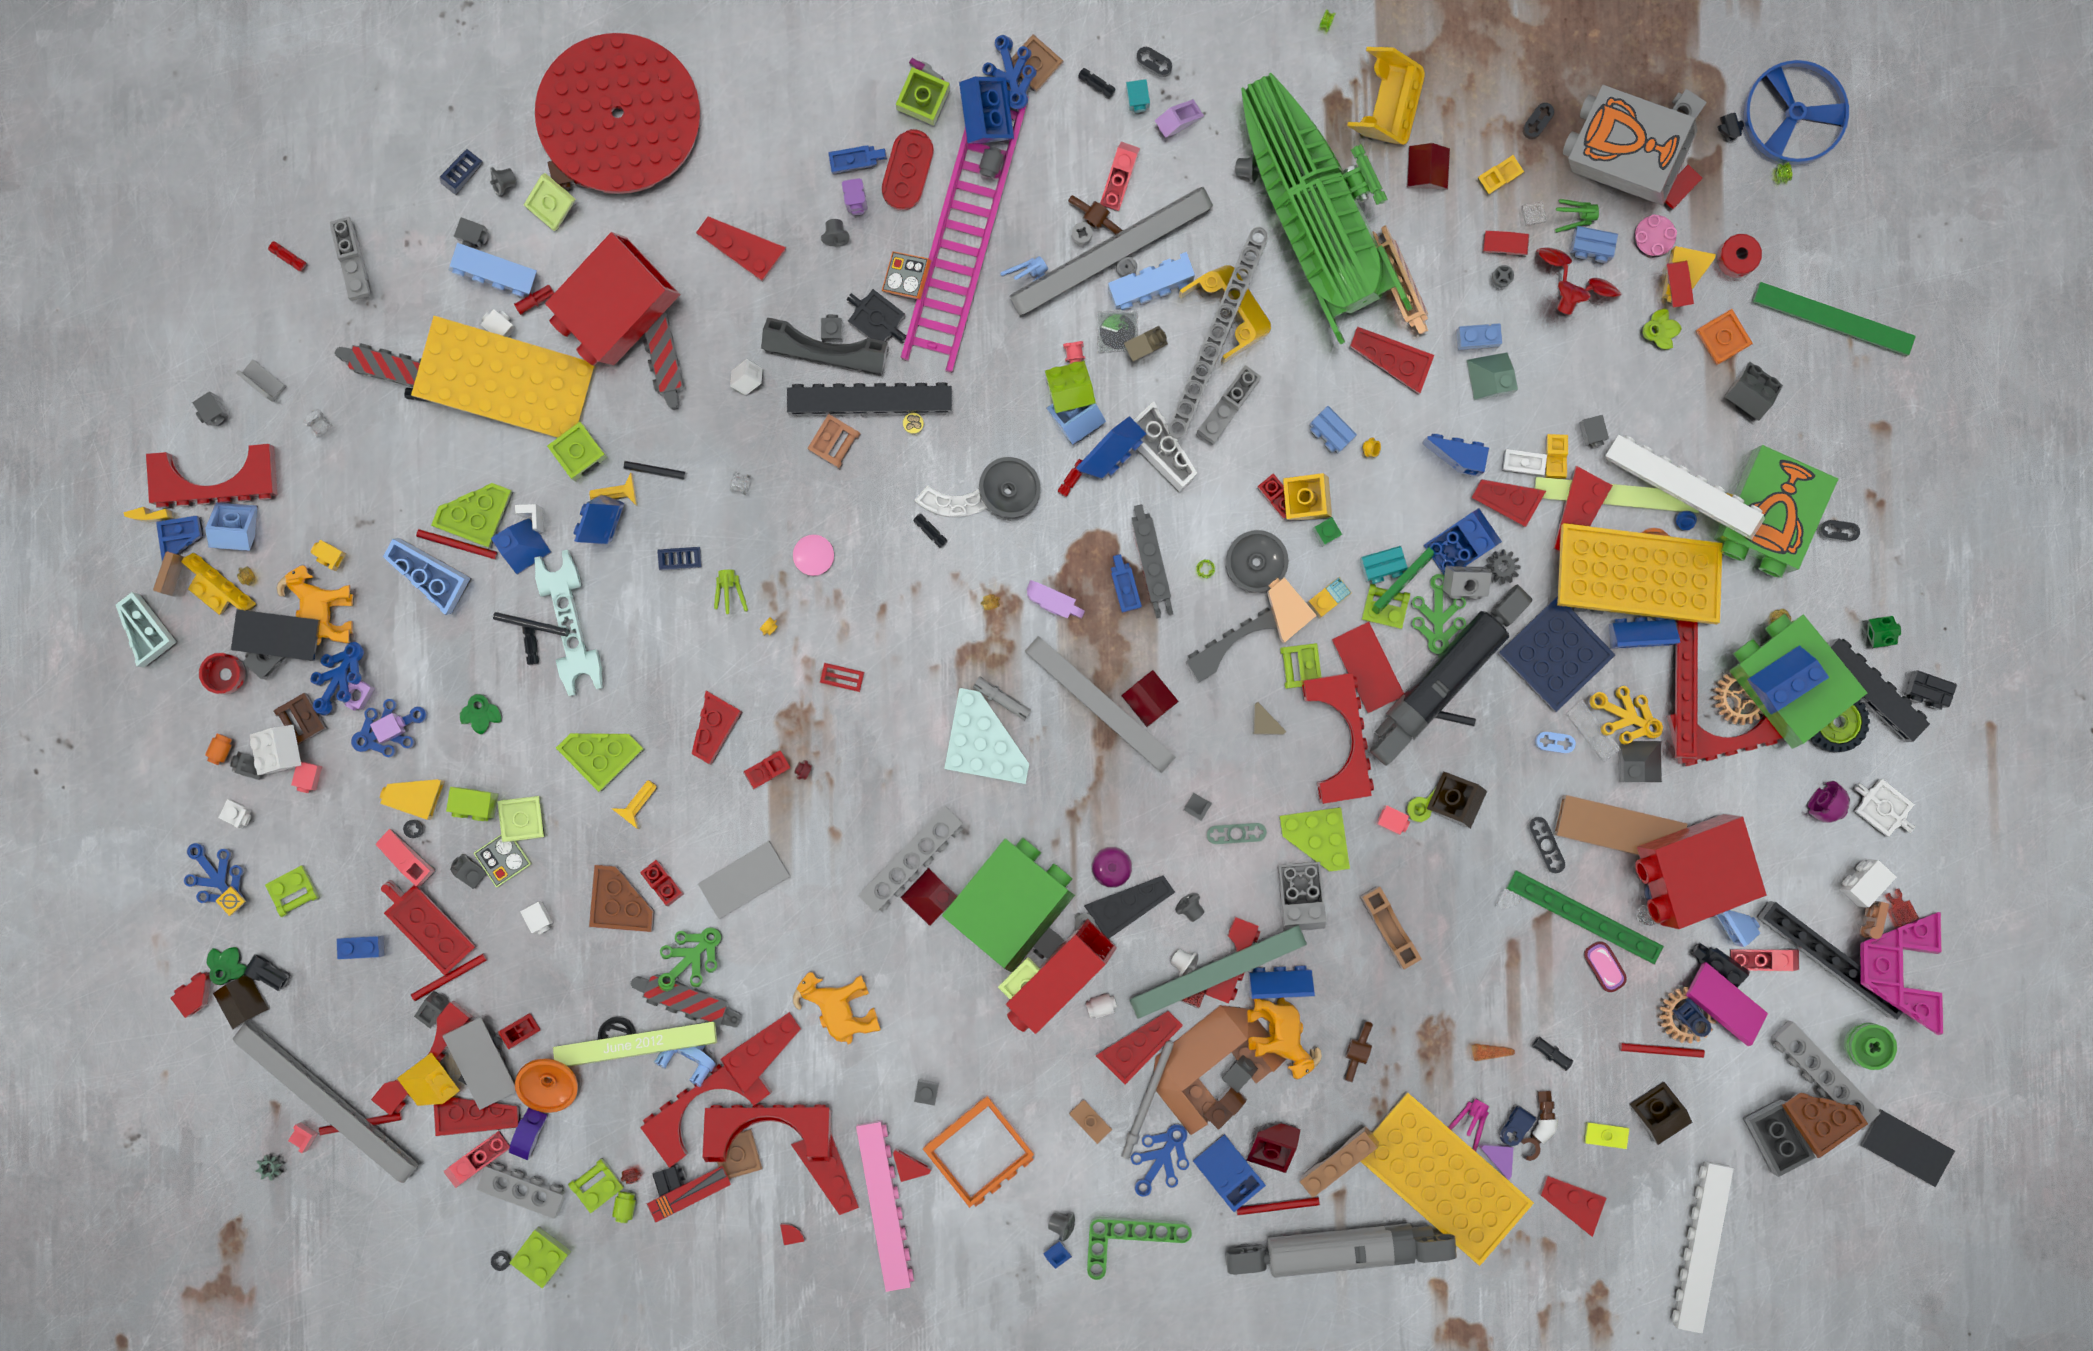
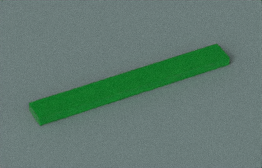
M1759 282L1752 301L1906 356L1910 355L1916 338L1915 335L1763 282Z
M1517 870L1514 871L1506 889L1654 965L1664 947Z

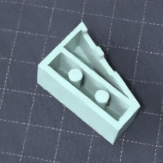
M131 592L116 604L137 667H146L176 643L175 639L140 594Z

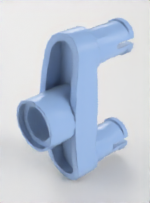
M705 1045L660 1052L654 1061L655 1064L666 1069L673 1054L679 1053L696 1062L698 1067L689 1081L698 1087L702 1086L709 1071L712 1072L716 1065L709 1056L702 1052Z

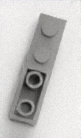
M345 217L331 221L330 227L335 249L341 263L349 300L354 301L371 296L367 282L369 281L351 218Z
M1245 365L1197 433L1214 444L1262 376Z

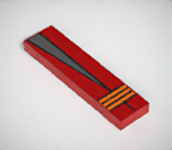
M719 1166L646 1204L656 1223L730 1186L731 1183L723 1166Z

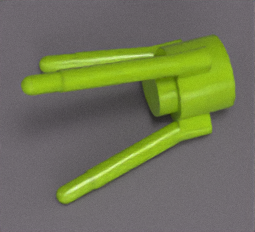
M732 569L718 571V577H716L714 609H718L720 590L724 588L726 614L730 613L729 588L734 587V583L743 609L748 611L739 583V575H735V571Z

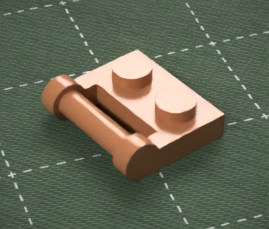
M828 414L807 449L835 467L840 468L843 457L854 439L858 438L861 433ZM842 432H847L848 435L834 457L830 456L829 453Z
M1875 901L1869 908H1865L1866 922L1859 930L1862 937L1879 939L1882 936L1889 903Z

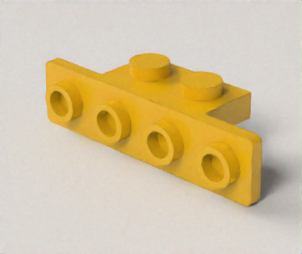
M191 553L182 559L181 563L196 574L188 590L217 614L224 613L229 603L239 610L249 611L255 607L256 603L248 595L240 591L232 582L223 577L196 553Z

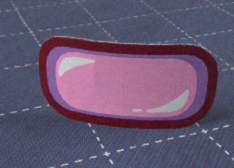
M1602 941L1595 942L1586 948L1585 959L1603 989L1607 992H1615L1622 988L1627 981V977L1611 948Z

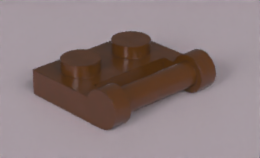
M302 693L273 711L276 717L279 716L283 725L288 726L293 725L286 713L288 710H291L303 734L298 735L294 728L297 745L326 729L320 716L315 712L307 693Z

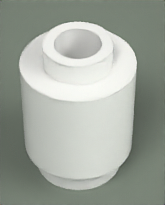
M1109 993L1091 998L1089 1002H1085L1090 1018L1095 1017L1097 1019L1115 1013L1114 1009L1117 1008L1114 996L1110 997Z

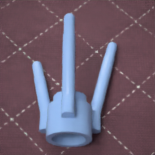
M1038 256L1035 259L1031 258L1027 262L1001 272L1000 275L1004 276L1027 267L1026 270L1014 276V279L1017 280L1030 273L1033 277L1037 276L1033 280L1035 281L1045 275L1044 272L1048 270V267L1044 260Z

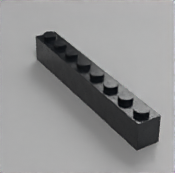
M938 382L936 386H927V383H915V386H907V383H895L894 386H886V383H874V387H866L864 383H855L853 387H845V384L842 383L833 384V387H825V384H812V387H804V384H792V387H787V413L789 415L953 413L952 386H948L946 382Z
M1769 901L1757 917L1888 1017L1898 1020L1903 1013L1901 1010L1861 984V966L1777 902Z

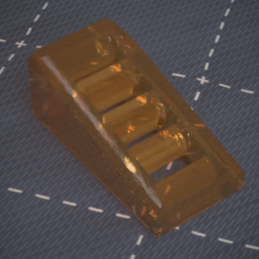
M1469 1044L1470 1055L1473 1061L1515 1054V1050L1509 1047Z

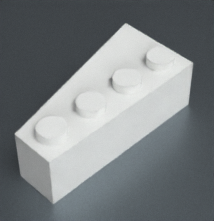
M1153 401L1134 419L1147 433L1141 439L1144 443L1138 450L1181 492L1195 478L1197 471L1184 450L1177 442L1178 440L1170 436L1167 422Z

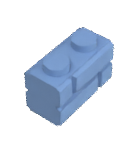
M1577 226L1574 230L1570 253L1575 254L1576 258L1587 259V256L1594 257L1597 262L1607 263L1608 260L1611 261L1614 257L1618 234Z
M1500 323L1491 324L1490 326L1489 324L1460 326L1456 330L1458 350L1500 347L1502 344Z
M1329 406L1309 424L1312 427L1310 431L1317 438L1321 436L1326 441L1324 445L1332 453L1336 451L1339 454L1357 436Z

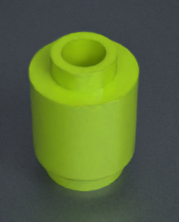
M618 1192V1196L615 1197L612 1217L616 1218V1222L628 1223V1220L633 1219L636 1199H634L635 1194Z

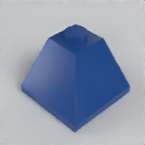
M530 518L507 527L491 538L503 558L517 575L535 564V557L540 556L544 558L552 553L540 533L533 530Z

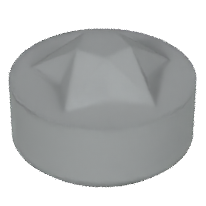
M1130 256L1120 259L1116 263L1117 272L1123 277L1135 273L1137 270L1136 261Z

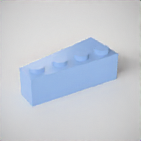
M460 243L456 245L448 269L453 274L471 277L476 282L482 284L484 282L490 283L492 287L499 290H504V288L512 290V294L519 297L529 295L537 270Z
M1187 252L1180 254L1181 259L1176 261L1174 259L1171 260V258L1162 261L1163 263L1159 264V267L1156 269L1155 266H1150L1139 272L1140 275L1136 276L1135 273L1109 282L1108 289L1115 308H1121L1122 311L1133 307V303L1139 301L1141 304L1149 302L1153 296L1160 295V297L1169 295L1172 293L1171 290L1178 287L1181 290L1193 282L1195 274Z
M400 538L391 540L383 556L445 615L452 614L470 580V577Z

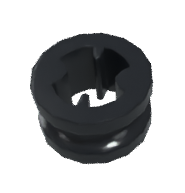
M409 820L405 823L403 831L409 838H418L422 835L424 827L418 820ZM413 823L416 824L418 832H414V835L411 834L409 826H413Z
M506 1251L496 1252L491 1258L492 1267L497 1271L505 1270L510 1265V1254ZM500 1256H503V1260H506L502 1266L498 1265L499 1262L496 1263V1259Z

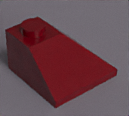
M928 868L900 898L931 926L958 895Z
M1280 1123L1258 1132L1246 1161L1286 1173L1296 1152L1301 1129Z

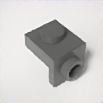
M464 854L457 857L452 862L450 868L456 878L472 889L475 888L486 874L485 870L470 861Z

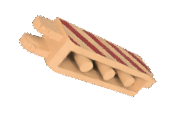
M1385 225L1381 229L1386 242L1381 244L1378 235L1374 231L1372 233L1378 246L1382 245L1385 248L1413 309L1407 311L1396 287L1392 288L1391 291L1405 321L1411 327L1416 326L1418 333L1423 334L1429 331L1425 320L1428 319V311L1398 244L1392 238Z

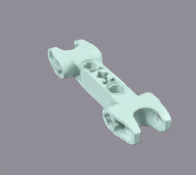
M568 549L562 551L563 565L556 572H549L545 567L542 557H535V580L540 596L551 595L559 627L569 629L568 626H564L567 618L573 621L570 624L571 631H576V634L570 633L568 637L561 636L566 657L556 659L559 677L565 686L568 696L576 695L575 680L581 674L590 675L597 690L602 689L600 657L597 649L586 651L572 595V589L581 587V580L570 551ZM562 598H567L569 601L568 606L561 609L559 601ZM576 637L579 644L576 648L571 649L569 640Z

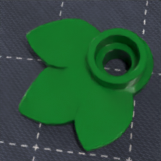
M474 694L469 698L468 705L462 708L460 722L461 724L471 723L473 730L482 735L487 730L489 722H501V713L498 707L489 703L484 695ZM478 701L482 704V707L477 708L474 703Z
M237 947L228 948L222 953L212 948L208 953L206 963L210 968V980L214 984L224 985L229 980H236L244 975L246 966L238 963L239 951ZM222 971L223 976L220 978L216 977L217 972Z

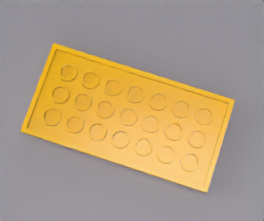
M433 316L411 396L558 438L579 422L594 366L580 358Z
M1563 523L1561 525L1557 605L1717 625L1720 623L1721 550L1723 543Z
M1408 1092L1372 1132L1379 1141L1378 1148L1360 1161L1441 1233L1454 1235L1456 1246L1479 1266L1534 1204L1533 1201Z

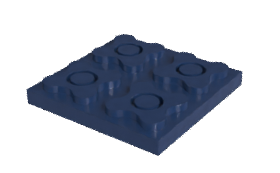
M1558 596L1498 652L1554 712H1557L1615 656L1613 651L1570 607L1557 605Z

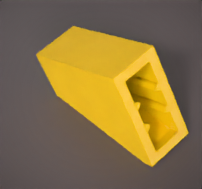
M1675 246L1671 250L1669 263L1688 261L1693 289L1715 259L1716 254ZM1666 274L1662 298H1666L1667 302L1672 303L1670 285L1668 284V276Z
M435 779L387 784L380 793V799H382L380 804L431 820L445 781Z

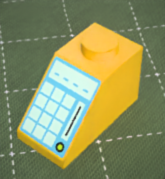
M1338 577L1310 599L1307 604L1320 619L1352 592Z

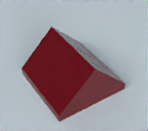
M1435 143L1409 146L1407 187L1448 190L1450 148Z
M1154 670L1121 695L1146 727L1150 726L1179 702Z

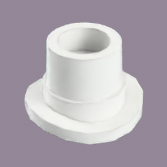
M1181 949L1174 954L1170 964L1180 971L1179 977L1195 970L1198 954L1195 952L1191 955Z

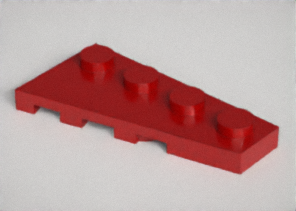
M709 216L696 232L698 236L762 282L786 251L784 246Z
M1358 326L1350 344L1353 350L1418 394L1421 393L1434 358L1433 354Z
M1575 466L1572 483L1570 484L1569 494L1553 548L1560 551L1561 525L1563 523L1591 526L1613 485Z
M1166 1011L1095 1056L1126 1085L1183 1024L1169 1011Z
M790 1012L720 1059L743 1094L801 1030Z
M451 1097L443 1104H434L435 1136L517 1128L519 1124V1108L517 1106L493 1103L479 1110L475 1100Z
M832 1132L830 1162H809L803 1139L791 1144L839 1215L859 1208Z

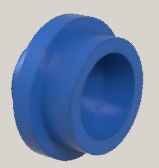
M1683 511L1676 516V524L1682 530L1692 529L1697 522L1696 515L1691 511Z

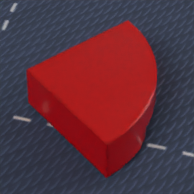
M780 1224L784 1245L805 1241L802 1232L790 1224Z

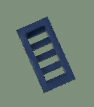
M466 149L440 176V183L456 195L483 163L482 160ZM467 158L473 163V165H469L464 160ZM462 165L463 167H465V168L467 169V171L465 172V171H464L462 168H460L459 166ZM455 171L461 175L460 178L454 174Z
M700 547L657 550L660 571L702 567ZM690 552H694L695 563L692 564L690 559ZM677 553L678 564L674 565L673 554ZM682 553L686 555V564L682 563ZM665 554L669 556V565L665 564Z

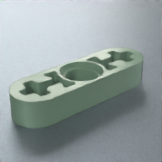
M1261 823L1218 825L1210 827L1207 830L1206 837L1212 844L1258 842L1266 837L1267 830ZM1248 826V831L1255 830V826H1258L1259 830H1263V834H1260L1259 838H1256L1255 835H1248L1249 839L1245 840L1246 831L1244 827ZM1236 827L1242 830V837L1238 840L1233 839L1230 835L1231 830ZM1224 828H1228V841H1224L1225 836L1218 837V841H1214V838L1210 837V833H1213L1214 829H1217L1219 833L1225 832Z

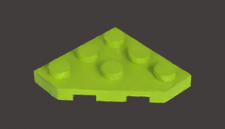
M490 483L481 489L440 505L431 526L490 548L493 542L491 538L497 532L512 490Z
M570 733L556 747L598 792L604 789L644 749L630 734Z
M1341 807L1279 816L1282 837L1314 861L1320 862V865L1327 871L1350 869Z

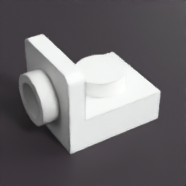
M227 799L218 818L234 825L236 828H243L248 825L251 819V815H249L251 809Z

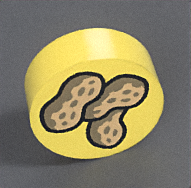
M910 413L905 416L903 426L908 433L917 434L923 429L924 422L919 414Z

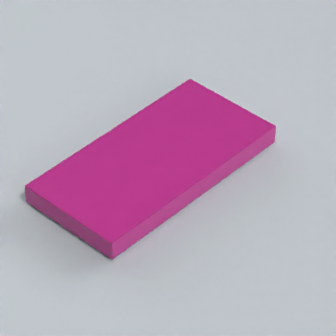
M1707 962L1701 965L1686 993L1688 998L1747 1046L1753 1045L1768 1015L1764 1009Z

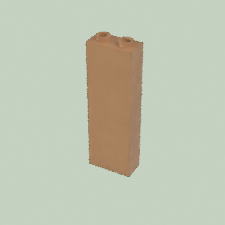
M1563 795L1554 835L1639 855L1638 846L1685 829L1688 824Z

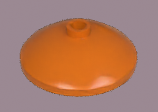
M537 1059L525 1064L519 1070L515 1080V1090L519 1099L529 1108L539 1112L552 1113L561 1111L572 1104L577 1095L578 1082L573 1071L565 1064L552 1059Z

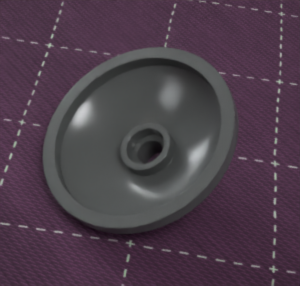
M1003 457L994 460L984 469L979 480V493L983 503L993 513L1002 517L1013 518L1028 513L1035 506L1040 496V480L1036 471L1027 462L1018 458ZM1004 489H1010L1011 493L1006 494Z
M1262 530L1248 531L1237 537L1231 544L1226 558L1227 570L1232 580L1239 587L1251 592L1270 590L1271 588L1268 585L1277 578L1280 581L1284 578L1289 561L1287 550L1282 541L1272 533ZM1254 559L1260 560L1259 566L1253 565Z

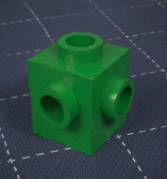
M1893 616L1868 620L1867 636L1872 647L1898 645V637L1901 636V626L1899 623H1896Z

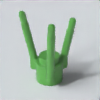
M1559 199V203L1579 206L1580 208L1557 207L1556 211L1579 212L1580 219H1584V221L1556 228L1555 232L1569 230L1577 226L1591 225L1592 221H1597L1599 218L1598 204Z

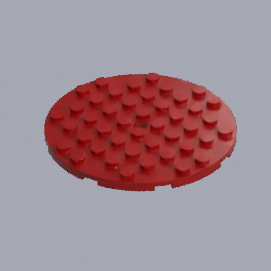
M607 33L586 38L572 45L550 65L537 91L535 123L544 150L553 164L568 178L589 189L604 191V193L625 194L653 187L654 184L670 177L685 162L698 134L700 106L697 90L689 72L669 50L650 39L638 35ZM616 108L624 112L619 118H615L612 115L613 110Z

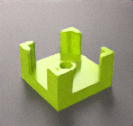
M578 422L547 445L573 481L583 476L581 473L596 462L601 463L608 458L581 422Z

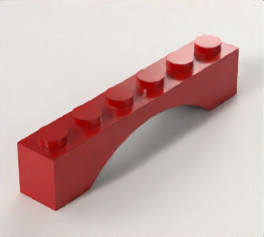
M455 1001L450 1002L437 1017L435 1040L428 1055L432 1053L439 1063L445 1058L446 1055L443 1053L448 1048L443 1035L470 1022L473 1017ZM398 1080L384 1083L371 1100L386 1113L392 1115L395 1112L399 1114L406 1106L404 1101L410 1095Z

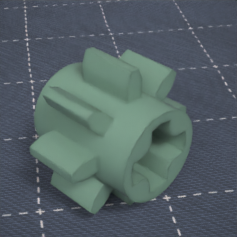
M267 1154L264 1156L265 1161H257L259 1169L255 1172H260L262 1175L261 1179L269 1176V1180L272 1181L275 1178L274 1174H282L279 1168L283 1163L277 1161V1155L270 1159V1156ZM270 1163L272 1171L268 1172V1166L266 1165Z

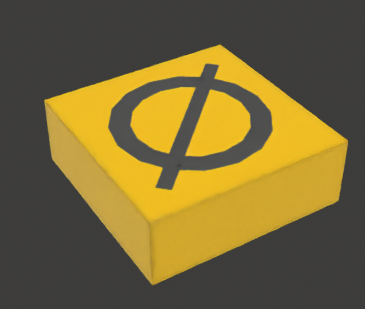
M231 886L216 902L231 916L246 900Z

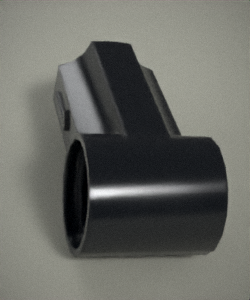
M254 954L244 970V974L250 978L262 981L277 991L282 989L289 975L270 965V961L257 954Z

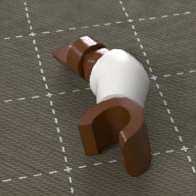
M1551 1091L1538 1092L1539 1109L1542 1110L1540 1120H1538V1125L1532 1132L1534 1136L1525 1137L1521 1140L1523 1144L1528 1142L1534 1144L1535 1152L1531 1155H1526L1525 1160H1535L1540 1154V1144H1544L1556 1134L1558 1119L1555 1118V1113L1552 1110L1555 1109V1104L1552 1101Z

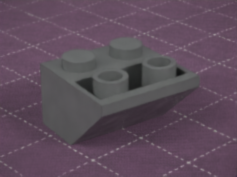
M1749 361L1730 387L1726 398L1759 421L1772 407L1783 385L1775 377L1765 373L1761 367Z

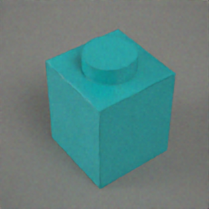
M1147 79L1126 82L1129 111L1134 110L1135 113L1146 111V108H1150Z

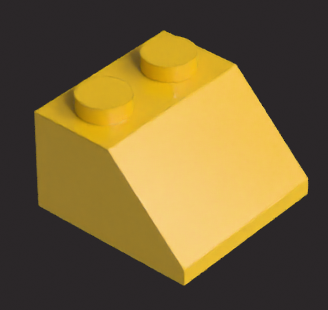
M1321 473L1283 478L1287 520H1315L1332 517L1329 477Z
M432 1053L397 1078L417 1106L443 1104L460 1091Z

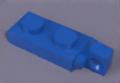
M869 145L828 152L832 174L877 165V161L887 159L885 148L875 150L874 146L869 147Z
M1121 554L1113 556L1115 567L1111 568V575L1121 612L1141 608L1142 605L1129 563H1123Z

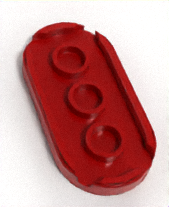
M910 129L903 132L895 139L882 183V194L886 203L897 210L913 208L918 204L923 194L934 148L927 134L920 130Z

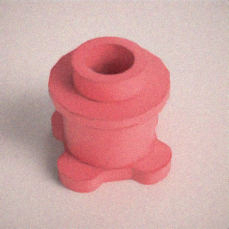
M1083 341L1063 344L1067 355L1065 362H1070L1071 364L1086 359L1082 351V347H1084Z

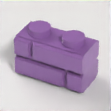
M857 178L843 181L842 189L847 211L852 213V215L864 214L868 206L862 179Z

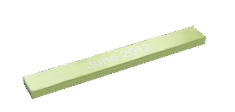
M715 1022L557 1046L553 1047L554 1060L570 1067L716 1044Z

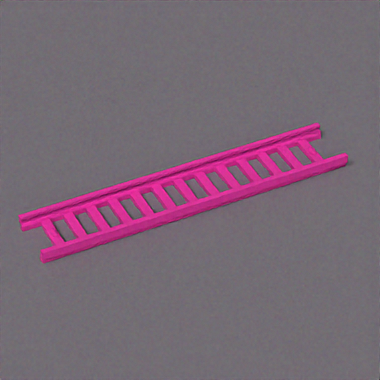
M1027 105L1022 109H1018V112L1010 110L1011 119L1015 121L1013 126L1014 139H1010L1007 151H1001V154L1004 155L1002 169L995 176L996 179H999L996 190L959 180L962 169L978 174L980 172L979 164L965 161L967 150L983 154L985 149L990 148V146L979 143H967L966 129L964 130L928 259L932 261L921 300L917 299L902 350L901 358L903 360L909 361L912 346L914 345L949 355L945 371L953 372ZM959 189L992 198L991 209L954 200L956 190ZM951 208L988 218L985 229L949 220ZM948 228L981 237L980 248L943 239L945 229ZM940 247L977 257L974 268L938 259ZM937 267L970 276L969 287L932 278L934 268ZM929 287L966 296L963 307L926 298ZM923 307L960 316L958 326L955 327L922 318ZM918 326L954 335L952 347L915 337Z

